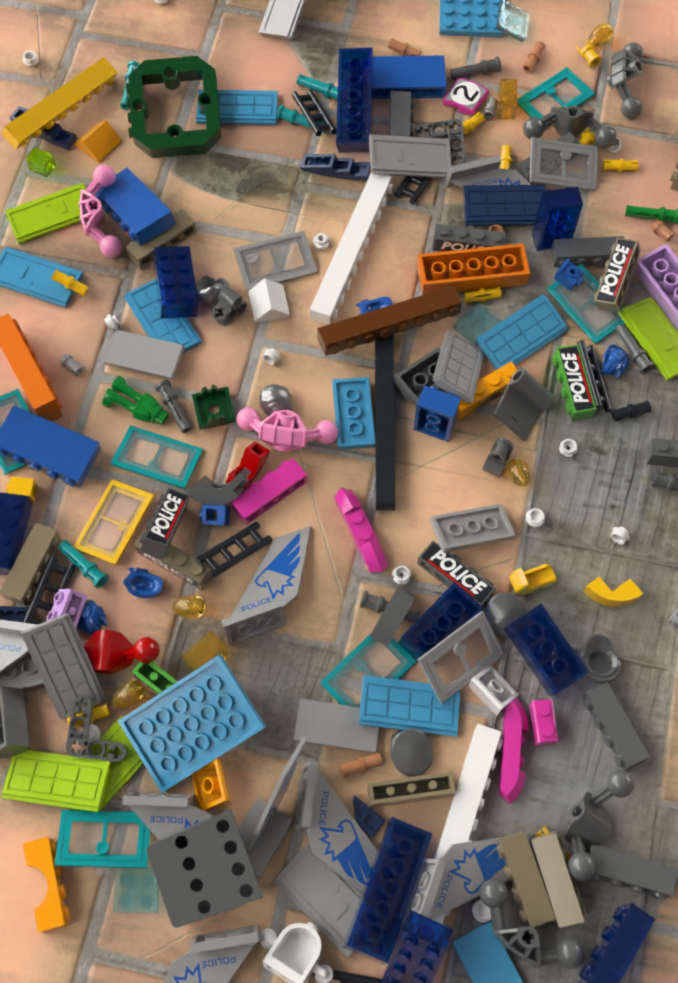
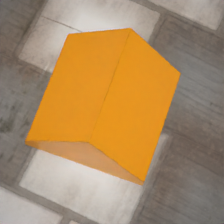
M106 120L93 126L74 145L100 163L122 143V140Z
M216 758L191 774L199 809L208 811L231 805L220 758Z

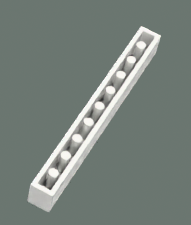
M371 172L310 307V319L329 325L333 319L337 318L339 311L337 308L343 304L344 292L350 288V279L352 276H355L357 271L356 265L362 261L363 249L368 247L370 234L373 235L375 231V222L379 221L381 217V208H385L388 199L387 195L392 192V176L374 175Z
M477 723L434 859H440L452 844L472 842L469 836L471 831L475 832L478 824V819H475L477 810H482L485 799L481 797L483 791L488 790L491 781L487 777L490 770L494 771L497 759L494 758L495 751H500L503 739L500 738V731ZM451 910L427 922L425 929L412 927L411 934L436 943L438 938H443L446 926L442 924L445 916L449 917Z

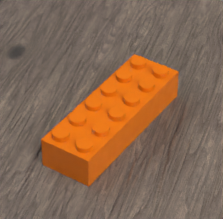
M524 243L418 254L417 270L422 295L450 286H454L457 293L477 291L480 288L525 286L528 284L530 276Z
M9 313L1 316L0 346L36 415L49 421L62 417L60 409L63 407L24 333L20 329L16 318L12 319Z

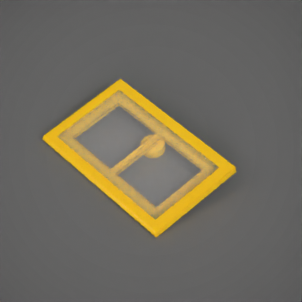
M112 479L76 541L74 548L117 566L155 496Z

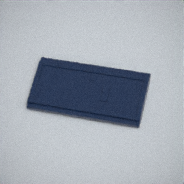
M545 184L463 185L465 226L549 224Z

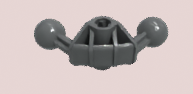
M636 42L628 43L623 50L612 56L611 74L607 76L611 90L617 87L623 100L621 113L628 119L638 117L643 108L642 102L638 98L632 97L626 84L627 81L643 73V66L640 61L643 57V48Z
M577 106L552 107L549 114L540 119L537 117L529 118L523 125V133L528 139L532 137L540 138L544 133L545 127L551 123L561 137L568 132L577 137L589 127L595 133L596 144L601 148L613 146L617 139L616 131L612 127L601 126L593 118L594 113L592 111H587Z
M625 770L611 772L606 781L607 786L593 795L590 792L584 793L581 801L576 803L570 810L571 820L565 833V840L571 844L573 855L569 858L568 870L571 876L579 881L591 879L596 872V862L590 854L585 852L584 847L599 845L612 834L611 820L602 803L612 796L619 798L627 797L634 790V779Z
M488 879L481 885L479 891L480 899L490 909L493 926L491 934H494L501 942L503 948H507L516 955L517 959L526 961L535 968H540L541 965L560 963L566 968L573 969L583 963L585 958L584 948L579 941L573 938L563 939L555 949L540 951L538 933L534 928L528 926L506 927L502 907L508 897L505 884L498 879Z

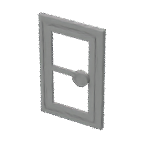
M481 611L417 660L436 697L442 704L469 683L474 676L501 658L504 652L484 612ZM479 628L491 652L470 668L464 657L466 647L460 642ZM454 647L453 651L460 657L466 672L445 687L433 663Z

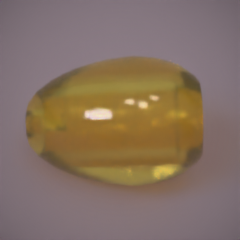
M602 23L591 32L588 40L594 47L603 46L612 39L614 30L610 24Z
M514 458L507 463L506 474L508 478L518 486H527L531 481L528 465L518 458Z
M197 595L181 597L172 605V610L176 615L188 619L201 617L206 609L204 599Z
M129 680L116 690L112 698V704L117 709L132 707L142 700L145 690L139 681Z

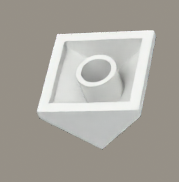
M264 278L248 291L255 323L290 317L282 284Z
M491 665L474 676L468 686L496 716L505 709L506 705L520 695Z

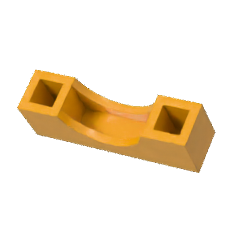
M512 361L478 380L472 403L460 400L457 414L459 421L475 412L477 407L489 397L497 393H504L512 375L518 370Z
M48 836L23 843L26 865L40 869L48 883L45 899L34 909L38 933H46L69 926L70 911L68 906L65 907L64 903L66 889L64 884L61 885L60 876L63 874L62 867L55 866L57 842Z

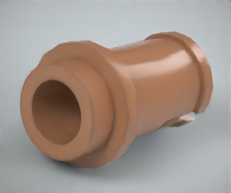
M657 220L651 227L653 232H657L666 242L669 241L674 233L663 224V221Z

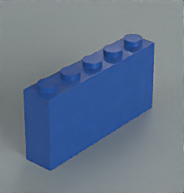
M444 55L363 56V99H390L391 91L411 92V99L444 98L446 94Z
M128 167L116 174V180L113 185L102 187L95 194V197L100 200L104 211L107 214L110 213L114 222L119 223L121 229L124 232H128L133 242L136 241L140 246L176 225L172 211Z
M14 405L0 428V456L5 457L7 455L18 464L22 465L25 463L30 465L29 467L32 470L46 472V475L50 478L62 479L65 484L71 487L78 486L81 488L101 450L99 442Z

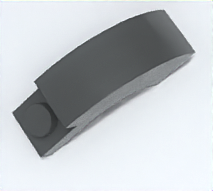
M245 467L231 482L226 484L215 483L205 475L187 494L207 505L229 503L244 491L242 487L249 481L247 476L251 471Z
M399 585L370 637L388 646L416 595L408 588Z

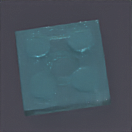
M502 0L499 3L496 29L523 43L527 37L529 13Z
M478 303L453 324V328L466 340L479 347L475 339L499 324L500 321Z
M147 867V869L116 868L112 912L158 913L159 886L152 867Z

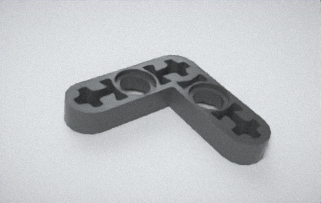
M459 119L420 124L415 128L414 133L416 137L448 138L450 141L451 165L455 166L466 163L464 127ZM455 125H458L457 131L453 129ZM437 127L444 128L441 134L435 133ZM421 130L425 131L424 136L420 135ZM454 141H461V145L459 147L454 148L452 146ZM456 153H458L460 157L459 163L455 162V160L457 159Z
M86 695L76 697L72 706L66 742L67 753L74 757L112 762L123 761L128 754V749L124 744L88 739L94 702L92 698ZM83 699L88 703V707H84L83 714H87V718L76 716V713L81 714L82 707L78 706V704L83 702ZM77 720L85 722V729L81 732L75 730L74 725ZM76 741H78V745L87 746V755L84 754L86 750H77L74 753L75 749L71 748L72 744H76ZM96 743L100 744L103 749L102 753L98 756H95L91 751L92 746ZM107 744L110 745L108 749L112 750L117 749V746H119L123 754L119 755L117 759L116 754L107 753Z

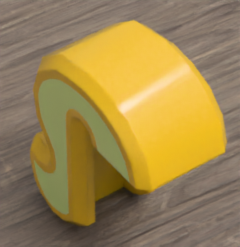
M543 564L523 572L522 568H519L510 575L509 580L515 593L522 596L535 592L542 587L547 588L555 584L557 578L551 565Z

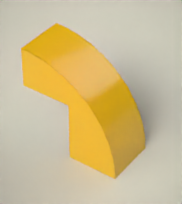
M598 577L589 583L583 591L594 601L612 607L630 605L639 600L644 594L631 578L614 591H611L604 581Z

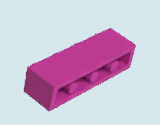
M293 458L289 461L286 460L279 465L278 469L268 472L264 479L258 483L254 482L249 486L248 490L231 501L232 509L244 524L248 525L307 482V474Z

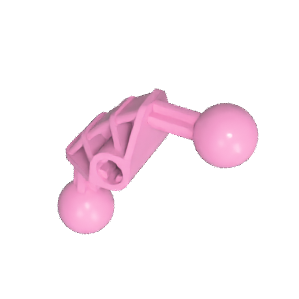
M102 164L94 170V180L85 190L81 189L80 191L81 195L78 203L81 214L80 221L84 227V234L92 237L100 244V250L103 255L108 258H115L123 250L121 240L114 235L106 236L98 230L105 222V215L100 200L94 195L102 187L113 185L116 180L114 169L109 165Z
M251 407L243 408L237 415V424L242 430L257 431L262 442L279 451L286 452L304 448L306 442L318 440L322 444H331L338 437V428L332 421H321L315 429L306 430L299 415L290 410L275 411L262 422L260 421L261 418L258 411Z

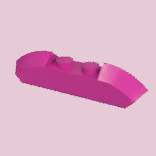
M340 487L334 499L370 573L382 572L388 566L380 543L353 491Z
M518 698L506 705L503 714V742L501 745L498 793L510 804L519 796L526 778V772L519 770V768H523L524 756L520 755L521 747H524L525 735L521 733L529 731V725L525 709Z

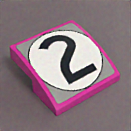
M458 78L442 101L446 106L458 107L459 113L474 115L489 94V90L473 81Z

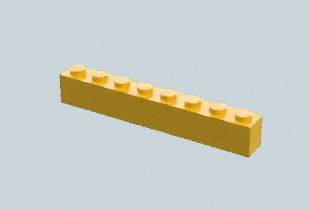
M105 57L101 58L4 126L2 135L15 150L20 147H26L30 143L29 140L32 138L37 139L41 136L43 130L51 129L55 125L54 122L65 119L68 112L76 111L82 102L85 104L92 98V95L100 94L106 85L108 87L116 81L114 78L118 72Z

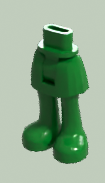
M121 376L113 381L112 389L108 388L103 397V406L111 408L114 404L119 405L131 412L133 418L147 423L151 422L154 424L156 422L162 426L169 416V413L163 410V407L149 393L144 395L138 393L128 386L126 380ZM118 393H123L127 395L128 397L137 401V404L132 403L131 401L122 397Z

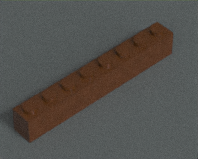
M450 286L317 328V339L325 356L337 354L339 351L353 349L361 344H368L374 340L387 338L399 332L403 333L415 327H422L430 322H437L449 316H456L461 313L462 301L455 287Z

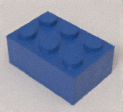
M424 385L416 405L413 430L448 442L456 424L461 398L453 393L439 391L436 387Z

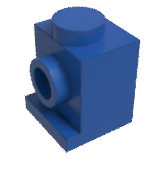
M567 258L557 270L554 280L571 291L575 286L579 287L583 282L584 278L582 276L584 272Z
M203 505V509L200 510L202 524L229 526L230 507ZM217 512V519H214L213 515Z

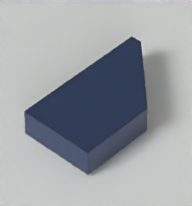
M354 796L355 821L373 839L386 820Z

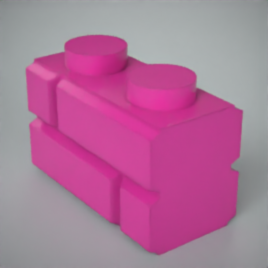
M553 700L531 701L529 712L534 746L555 745L559 739L558 733L555 731L557 726Z

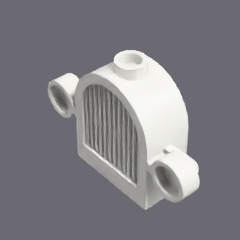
M311 922L307 924H291L280 933L278 938L272 929L267 928L261 931L259 936L260 944L263 948L270 949L263 960L264 968L287 983H307L313 973H315L317 983H331L333 979L332 969L328 965H319L322 949L321 940L317 933L319 928Z

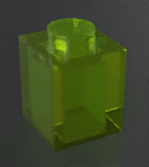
M36 147L26 157L29 170L48 177L56 166L52 154Z

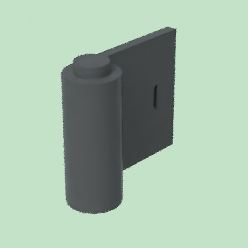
M520 368L512 375L493 415L525 441L540 410L548 409L553 405L554 395L526 370Z

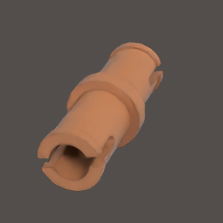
M391 38L389 41L390 45H388V48L399 52L401 56H419L421 54V50L409 46L408 43L399 42L394 38Z
M537 41L533 50L529 52L528 59L523 66V70L526 73H531L536 63L540 61L541 54L545 49L543 42Z
M379 752L363 758L357 757L354 761L339 765V770L342 778L359 772L363 774L365 770L382 766L383 763Z

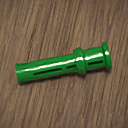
M626 205L625 216L657 219L678 224V208L671 210L665 209V207L655 209Z

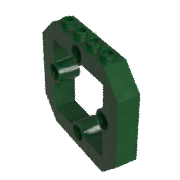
M188 56L144 60L128 76L129 83H126V91L129 94L127 107L128 109L130 108L128 122L131 123L129 137L133 138L134 145L151 158L206 154L222 137L215 68L200 57ZM203 80L204 92L199 94L197 100L200 113L206 116L207 129L183 131L179 125L173 124L166 129V133L147 134L146 120L149 117V111L145 101L144 85L164 83L167 89L174 90L179 87L180 82Z

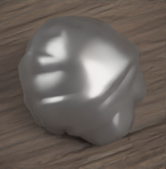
M204 275L198 281L195 288L197 299L206 305H216L219 302V293L223 288L230 286L223 278L215 281V278Z
M271 384L261 389L259 404L267 416L280 410L293 411V396L289 393L287 387Z

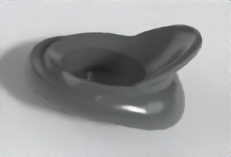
M498 593L488 601L485 616L495 636L512 638L520 633L524 627L526 619L525 605L523 600L514 593Z
M602 634L590 636L577 653L582 672L596 683L604 684L614 681L620 673L621 664L610 640Z
M415 728L397 730L393 734L390 754L396 769L410 777L425 773L432 765L434 757L433 748L427 735Z

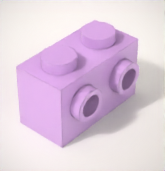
M59 589L54 597V605L47 616V621L69 613L76 628L87 596L73 589Z

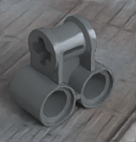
M227 286L219 293V302L212 309L211 315L218 324L222 326L228 325L235 315L239 316L245 311L247 302Z
M500 437L496 439L482 470L500 477L513 451V444L505 438Z

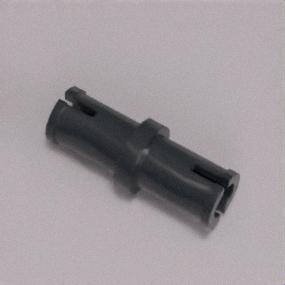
M649 401L634 405L632 403L627 404V407L612 410V418L614 421L628 417L632 419L636 415L651 412V405Z

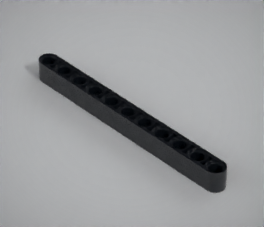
M393 335L375 340L376 511H395L396 505Z

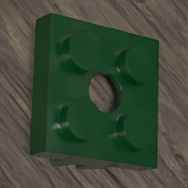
M212 385L211 389L203 387L200 393L192 394L200 430L236 422L228 386L218 388ZM217 405L220 410L218 413L212 414L209 412V407Z

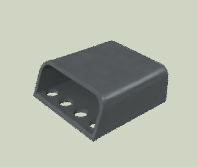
M232 809L225 810L222 813L158 839L146 849L171 924L175 928L263 898Z

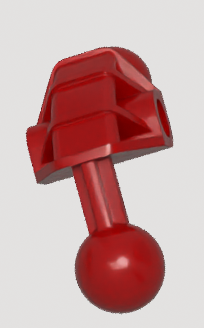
M113 630L95 631L84 645L94 671L101 674L119 672L131 666L134 659L145 664L151 663L157 659L160 652L159 644L153 638H140L133 646L121 632Z

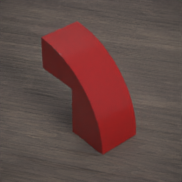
M256 441L245 448L239 466L228 474L225 484L231 482L247 467L251 473L247 476L249 481L242 487L245 491L261 471L270 454V450Z

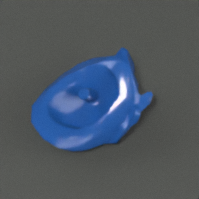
M386 296L373 300L364 299L357 303L356 307H360L361 315L390 306L392 301L390 297Z
M612 344L607 348L603 356V370L601 372L602 374L616 375V379H618L629 366V357L622 348Z
M139 567L129 568L128 570L131 573L122 582L129 593L139 598L154 597L161 591L163 581L160 577L150 574L148 570Z
M86 600L77 626L83 632L93 635L103 625L108 626V622L102 607L98 606L93 600Z

